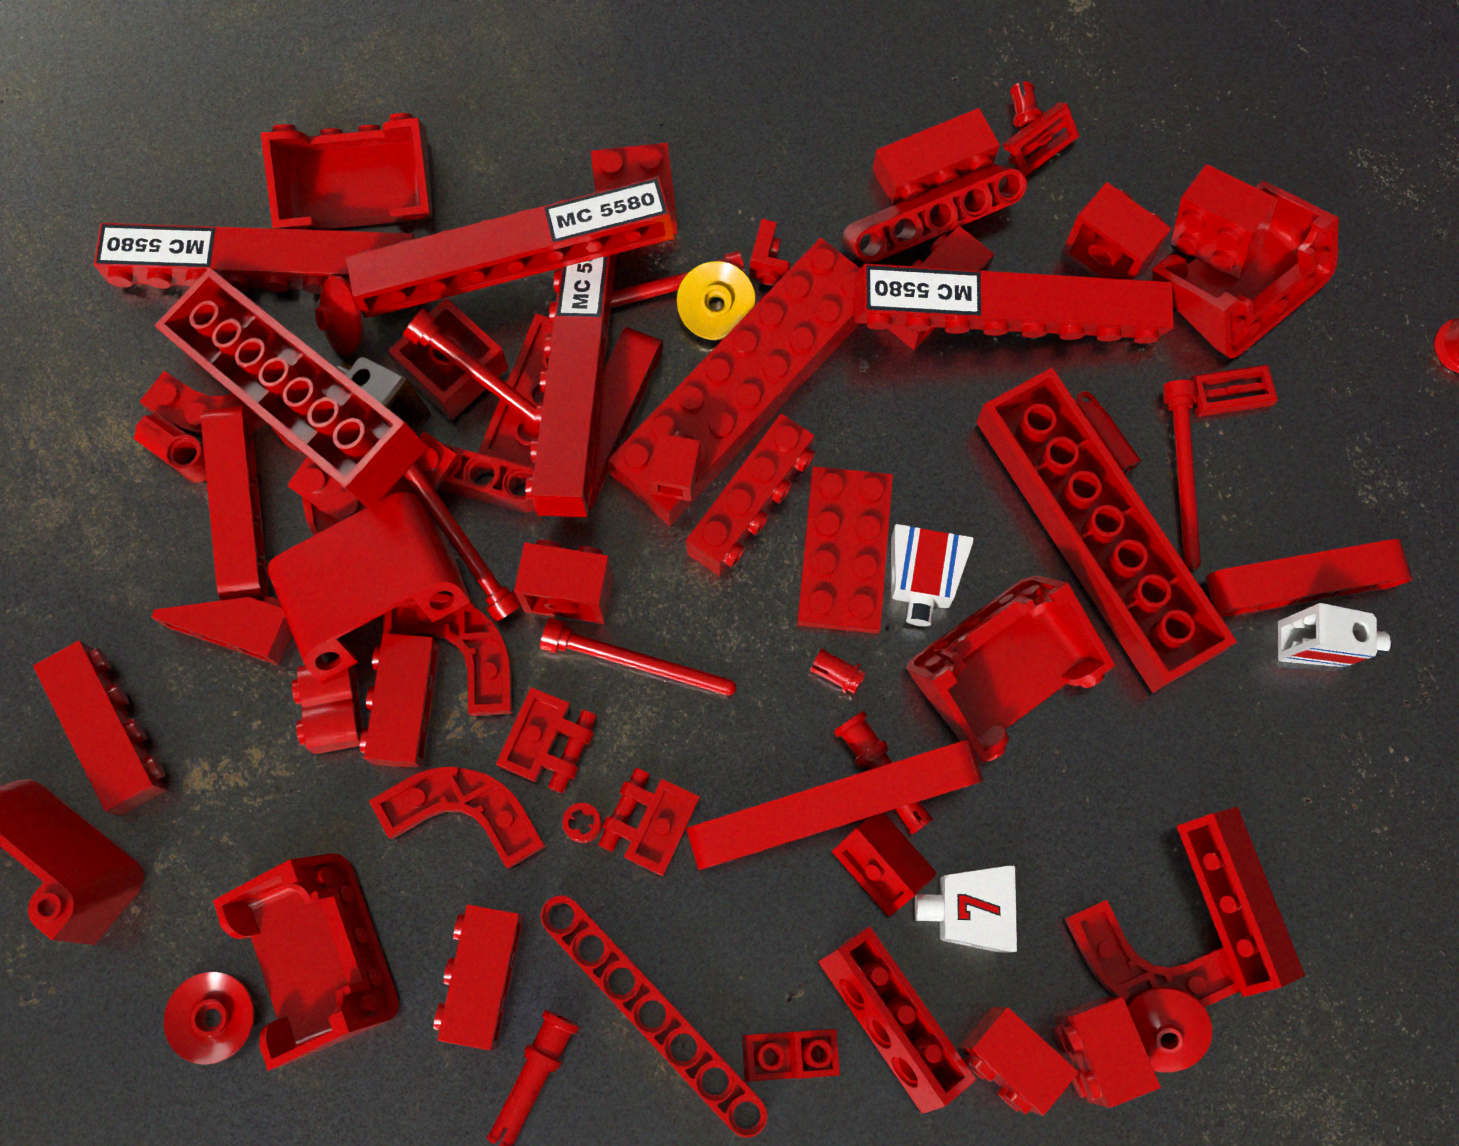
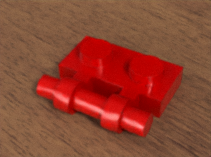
M530 687L496 762L497 767L537 783L543 768L551 770L554 774L548 788L563 794L569 779L574 780L579 768L576 766V763L584 745H589L594 732L591 729L597 715L582 710L575 724L565 719L571 707L569 702ZM559 733L569 737L561 758L550 755V751Z
M635 768L629 781H624L618 792L622 796L612 816H607L601 827L605 831L598 846L613 853L620 838L630 841L631 843L624 858L664 877L699 803L700 796L664 779L660 780L653 794L644 790L650 774ZM639 803L646 806L647 809L636 829L627 825V822L636 804Z

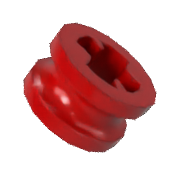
M581 802L573 804L566 810L563 815L562 824L569 838L575 842L587 843L594 840L601 832L602 819L595 807ZM578 812H583L586 817H594V825L588 824L591 830L586 834H582L579 829H571V821L576 822L573 816Z

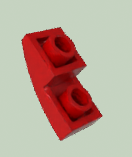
M836 1029L742 1035L744 1076L747 1082L840 1075Z

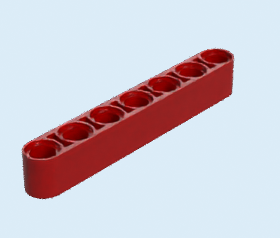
M272 427L288 448L301 452ZM446 445L460 455V458L438 490L520 513L535 511L533 501L527 499L526 495L517 496L513 494L517 486L526 484L527 475L534 474L533 469ZM491 473L494 475L492 481L486 485L475 484L481 474Z
M968 739L688 827L686 831L697 868L702 870L977 784L984 780L971 741Z
M562 895L549 899L542 907L540 915L545 930L735 1134L748 1138L762 1132L768 1115L761 1098L578 903L570 897ZM560 905H569L574 912L573 922L565 929H557L552 924V913ZM599 937L604 943L603 955L596 961L588 962L581 954V946L587 938ZM626 968L633 973L635 983L630 992L620 995L611 987V977L618 969ZM649 1001L660 1002L666 1012L663 1023L655 1028L648 1027L641 1019V1010ZM679 1034H688L696 1041L697 1051L690 1060H679L672 1053V1041ZM714 1067L721 1068L728 1076L727 1087L724 1091L717 1094L708 1092L702 1083L705 1071ZM746 1101L757 1105L760 1112L756 1124L747 1128L737 1124L733 1116L737 1105Z

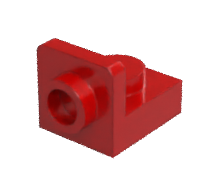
M761 219L751 257L749 278H754L764 285L774 286L790 270V262L777 259L781 245V238L775 237L777 222Z

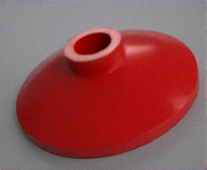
M340 276L329 277L321 289L319 307L315 311L316 324L324 332L331 348L338 355L344 357L351 356L356 353L361 342V312L353 298L350 284Z
M205 972L187 979L171 995L165 1009L164 1032L169 1045L181 1058L195 1064H215L232 1057L244 1046L253 1029L255 1010L252 997L247 988L238 979L225 973ZM217 1009L221 1014V1020L218 1025L213 1027L208 1022V1015L212 1010Z
M1157 987L1139 994L1128 1004V1010L1154 1071L1177 1072L1187 1069L1197 1063L1207 1052L1212 1039L1211 1020L1203 1004L1192 994L1178 988ZM1165 1033L1176 1034V1037L1170 1041L1161 1040Z

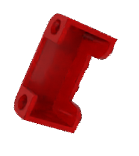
M396 113L389 115V121L382 124L383 130H381L380 125H362L358 127V132L343 133V130L338 128L320 130V136L309 137L304 132L296 131L295 125L280 124L272 126V132L260 133L272 228L328 230L432 218L427 129L419 118H413L412 114Z
M397 492L383 498L371 511L365 508L278 554L268 564L267 572L306 668L319 682L358 663L356 656L339 637L412 598L432 622L471 603L448 538L422 501L415 494L409 492ZM440 591L453 593L452 597L442 604L430 602L431 597ZM335 652L339 654V657L332 663L324 664L322 654Z

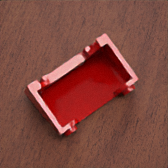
M1264 180L1255 188L1278 198L1263 247L1240 278L1229 273L1220 272L1211 264L1199 258H1195L1187 265L1186 260L1177 254L1162 259L1152 269L1153 281L1172 282L1173 307L1217 351L1229 358H1236L1320 290L1330 280L1337 266L1339 217Z
M1030 576L1012 585L926 647L908 662L906 668L915 683L960 741L970 739L977 761L985 763L986 761L997 759L1006 751V745L1009 742L1006 728L1066 684L1082 686V688L1095 686L1103 680L1104 674L1113 668L1115 664L1068 582L1043 576Z
M18 779L0 785V847L43 881L29 901L28 915L30 921L52 941L95 945L142 888L145 877L142 866L43 784L31 779Z
M331 853L289 859L213 900L219 924L229 936L235 939L251 937L276 1013L277 1020L265 1025L260 1032L259 1038L260 1051L268 1071L290 1064L396 1017L399 1010L398 996L355 872L348 860L342 855Z

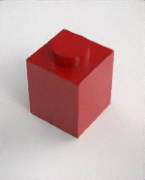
M671 432L669 435L659 433L649 476L650 494L686 501L692 500L701 457L699 440H694L691 435L683 432Z

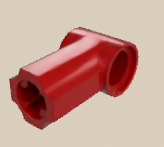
M157 412L148 416L144 415L135 426L136 432L133 439L173 467L187 480L193 483L206 481L203 444ZM196 454L194 460L186 464L187 460Z

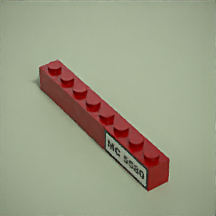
M658 176L647 180H637L631 184L608 190H598L592 194L569 200H560L556 203L530 210H521L515 214L491 220H482L476 224L453 230H443L437 234L422 238L404 240L391 246L366 250L346 257L353 298L366 319L674 239L670 213Z
M100 223L94 266L108 283L118 287H130L132 284H149L152 287L161 289L169 288L171 285L191 287L208 268H211L238 291H246L249 288H265L272 292L282 293L286 292L287 289H296L320 294L324 282L329 277L340 276L350 284L346 257L366 250H375L398 244L404 240H414L415 237L413 233Z
M617 254L555 269L554 290L557 293V301H551L549 307L550 324L553 325L552 334H546L545 356L549 358L548 368H542L540 373L541 392H544L543 402L537 403L535 411L536 426L540 427L538 438H532L531 461L535 463L534 474H528L526 478V497L533 501L537 516L587 517Z
M864 264L854 276V323H866L868 328L876 330L887 329L891 325H904L907 330L914 332L927 331L931 327L945 328V332L952 334L965 333L969 329L984 330V334L990 336L1004 335L1008 331L1022 332V336L1028 338L1042 337L1046 333L1059 334L1061 339L1066 340L1079 339L1084 337V335L1097 336V340L1103 342L1117 341L1121 337L1134 338L1136 343L1146 344L1157 342L1160 336L1173 329L1172 282Z

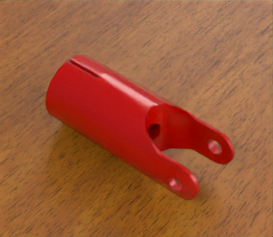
M1080 392L1076 397L1077 405L1123 473L1127 475L1140 465L1142 460L1096 398L1089 392ZM1083 398H1088L1089 402H1084Z

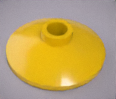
M719 261L707 262L692 269L681 282L677 294V308L685 326L695 335L708 340H723L755 306L754 289L746 274L732 264ZM718 297L724 301V306L720 310H713L709 306L713 298Z

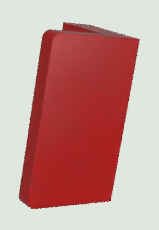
M885 813L869 817L832 850L833 854L888 917H891L913 898L937 874Z

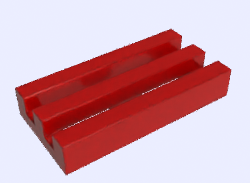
M1058 102L1003 143L1004 149L1011 153L1008 156L1010 163L1015 164V169L1022 172L1025 177L1079 137L1068 103ZM1066 127L1067 130L1056 137L1054 140H1052L1050 143H1048L1046 146H1044L1042 149H1040L1026 161L1024 160V157H1026L1039 146L1045 145L1052 139V136H1054L1056 133H1058Z
M1268 364L1192 375L1189 380L1196 383L1197 400L1194 402L1197 403V408L1195 409L1197 417L1273 406L1278 401ZM1262 378V382L1234 385L1206 391L1203 386ZM1260 392H1265V393H1266V394H1262V395H1255V396L1242 397V398H1236V399H1229V400H1223V401H1216V402H1209V403H1207V400H1214V399L1227 398V397L1240 396V395H1247V394L1260 393Z

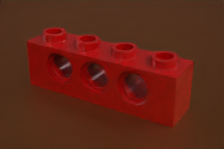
M870 926L847 939L818 961L922 1114L947 1106L977 1080Z

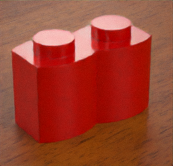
M335 660L324 662V664L332 663ZM355 665L322 682H319L306 666L297 667V679L292 680L291 686L295 703L302 706V720H297L296 732L300 745H306V749L313 754L360 746L361 732L364 727Z

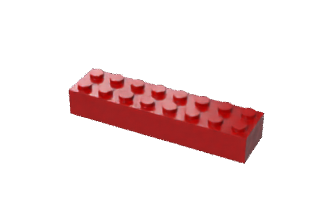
M820 237L608 459L611 477L671 526L860 324L854 323V276L860 268ZM671 432H683L691 435L694 440L700 441L701 457L691 501L650 494L649 476L659 433L669 435Z
M208 268L154 325L178 348L370 511L428 448L404 421L211 268Z
M1053 367L983 405L976 421L977 425L1152 693L1220 655L1237 643V640Z

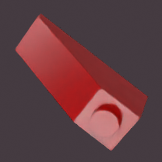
M265 596L263 601L251 597L154 609L151 616L167 628L276 665H280L292 636L279 599Z

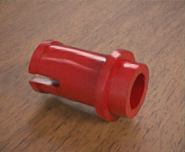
M1028 81L1023 82L1024 96L1021 94L1019 83L1010 89V96L1012 97L1016 113L1013 122L1019 130H1022L1043 114L1037 105L1034 85Z
M823 648L819 651L813 662L814 665L810 669V672L813 674L816 673L842 687V692L845 694L847 691L855 694L866 675V672L860 669V664L856 663L853 666L830 654Z

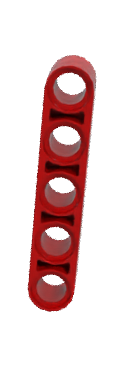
M999 164L989 165L853 222L843 232L842 245L847 253L864 262H877L1016 203L1025 194L1027 188L1026 178L1017 169ZM1006 176V185L999 192L1000 180ZM970 190H972V200L969 203V205L965 207V196ZM937 204L939 209L938 215L934 220L930 221V211ZM901 219H904L903 231L895 236L894 229L896 224ZM869 233V245L860 251V240Z
M625 327L604 369L588 513L592 510L609 474L608 459L622 445L656 370L664 347L663 340L629 327Z
M244 404L203 410L201 413V427L218 595L220 600L251 597L257 600L264 599L265 596H268V577L251 416L247 406Z
M1400 539L1236 566L1212 572L1205 577L1212 605L1220 617L1381 590L1405 584L1413 579Z

